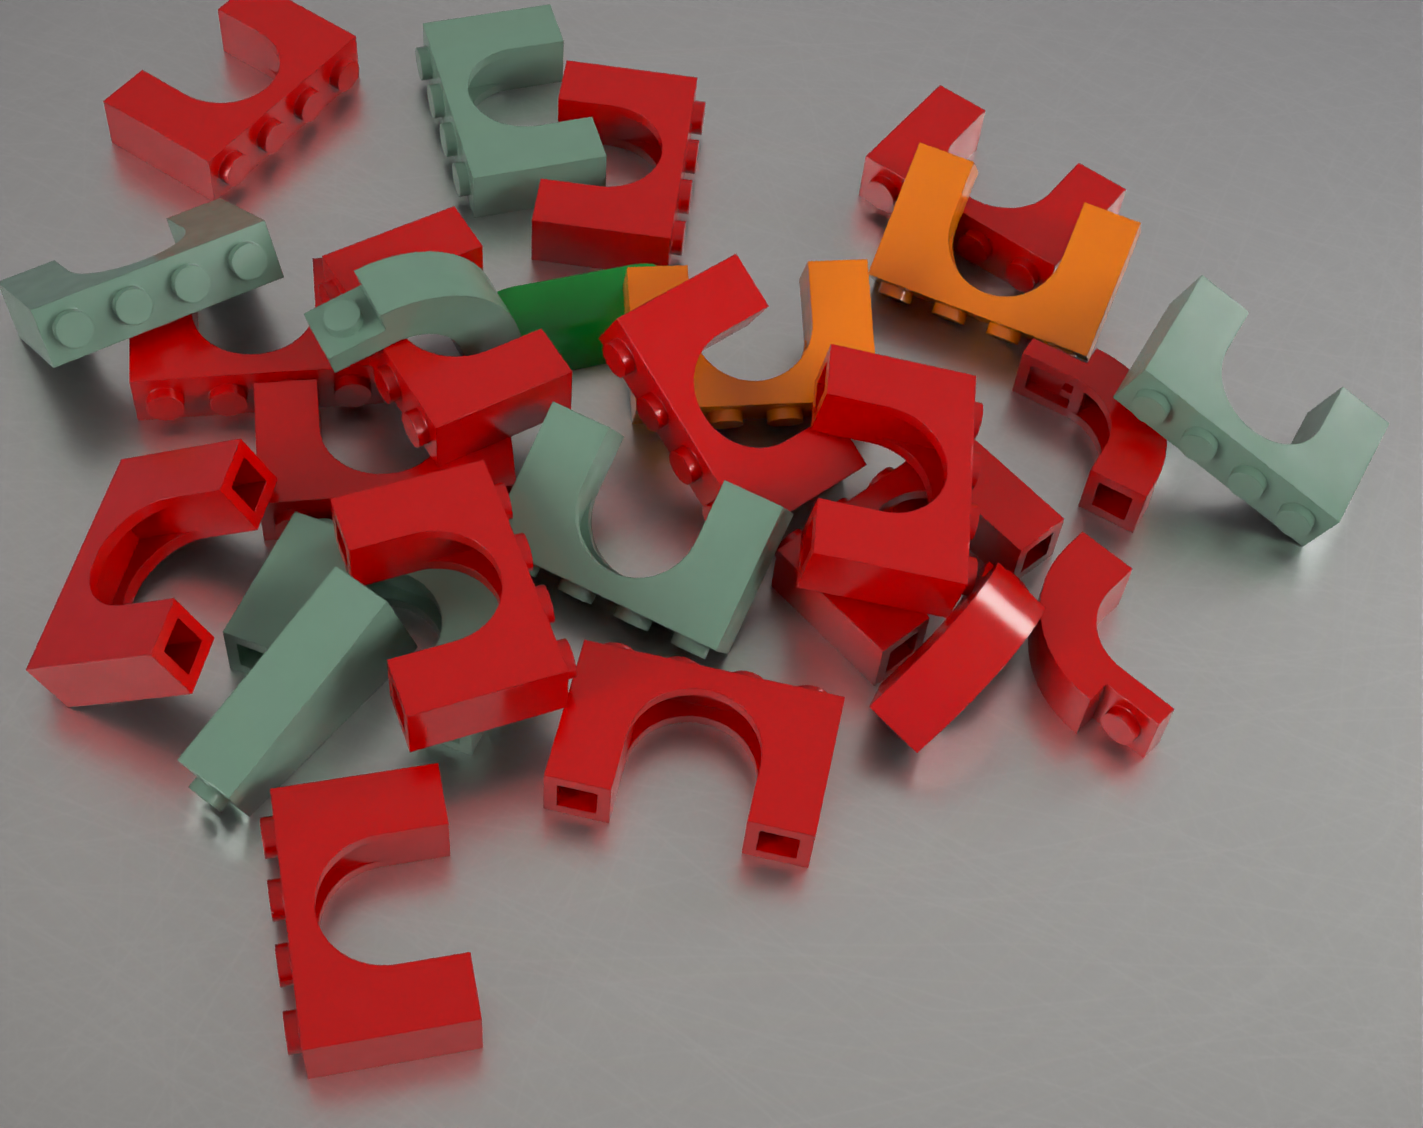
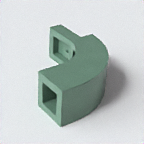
M444 252L406 253L365 265L354 270L360 286L304 313L311 331L335 373L400 340L417 335L438 334L451 338L461 356L479 354L521 337L515 320L484 271L466 258Z

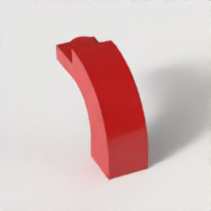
M1032 338L1022 353L1012 391L1071 419L1089 435L1097 450L1098 458L1089 472L1078 506L1133 533L1149 505L1166 458L1167 439L1139 420L1131 411L1113 398L1129 372V369L1124 364L1098 348L1095 349L1088 362L1085 363L1060 349L1053 348Z
M1082 531L1057 556L1044 580L1038 601L1045 607V610L1028 636V653L1031 669L1047 703L1058 717L1076 734L1093 718L1102 725L1105 732L1114 741L1129 746L1144 758L1160 742L1174 712V708L1117 665L1101 644L1097 625L1119 604L1133 569Z
M988 561L977 571L976 581L971 594L968 596L963 595L957 606L936 631L880 684L869 707L918 753L953 721L1007 664L1030 635L1041 618L1045 607L1029 592L1025 584L1014 573L1006 570L1000 563L994 566Z

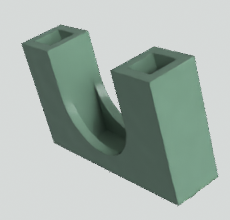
M550 4L423 23L424 46L415 48L418 73L421 81L430 80L431 85L427 86L428 101L432 117H442L443 123H440L439 126L445 157H455L456 163H452L455 189L458 197L467 196L474 218L534 208L540 179L606 187L607 155L592 117L537 126H514L495 121L477 108L482 101L499 92L562 82L564 40Z
M219 198L166 218L175 244L154 256L120 268L85 274L70 272L54 260L1 280L0 290L19 337L55 368L284 278L265 220Z
M1201 275L1169 304L1113 398L1131 411L1139 420L1149 425L1177 447L1186 457L1196 462L1219 480L1233 494L1242 498L1270 520L1280 531L1290 536L1301 546H1305L1340 523L1389 422L1346 388L1341 387L1307 413L1291 444H1282L1268 440L1249 428L1232 408L1222 383V362L1249 311Z
M552 402L509 494L513 511V519L509 520L514 534L521 532L525 534L531 549L534 568L533 571H529L530 575L536 578L540 568H543L562 577L557 589L577 599L592 604L596 594L613 601L618 604L613 614L615 617L645 631H649L653 621L675 631L670 643L701 658H706L710 648L728 654L793 517V513L774 502L724 480L696 542L689 553L678 564L663 573L650 577H625L615 571L604 560L595 544L592 533L594 502L624 436L604 424L556 402Z
M295 511L223 630L230 668L248 674L333 568L337 566L347 573L335 539L333 520L327 518L316 519ZM448 569L421 570L364 585L385 599L390 606L407 609L425 619L439 636L436 646L462 639L479 630L492 617L499 605L493 593L480 581L467 574ZM484 731L441 744L472 755Z

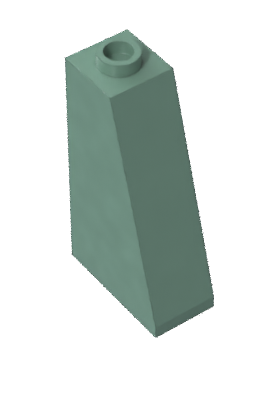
M335 566L177 759L196 776L188 788L219 812H222L230 802L250 817L271 796V788L280 787L389 679L387 660L413 653L418 648L389 603Z

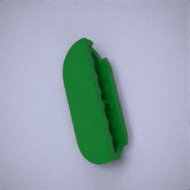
M633 264L513 286L497 292L515 320L521 337L542 328L570 369H583L607 364L603 355V345L599 337L617 318L625 314L623 283L627 267L656 265Z

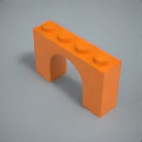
M919 143L868 272L874 281L881 283L878 293L910 305L913 296L934 303L931 313L951 322L964 325L968 316L987 323L988 327L985 333L1001 341L1018 346L1021 337L1029 340L1035 338L1053 348L1066 352L1074 358L1077 357L1088 361L1093 353L1140 236L1141 223L1084 203L1064 256L1056 271L1045 283L1030 292L1017 296H995L984 293L970 285L960 275L953 251L955 232L979 173L977 167L970 160Z
M867 259L807 262L799 278L804 338L801 359L787 372L767 380H741L718 370L701 352L694 373L695 394L702 413L714 429L740 427L743 425V419H767V425L774 427L803 423V417H812L815 380L831 344L875 353ZM688 265L627 267L623 283L625 314L688 280ZM630 390L632 424H644L637 412L636 398Z

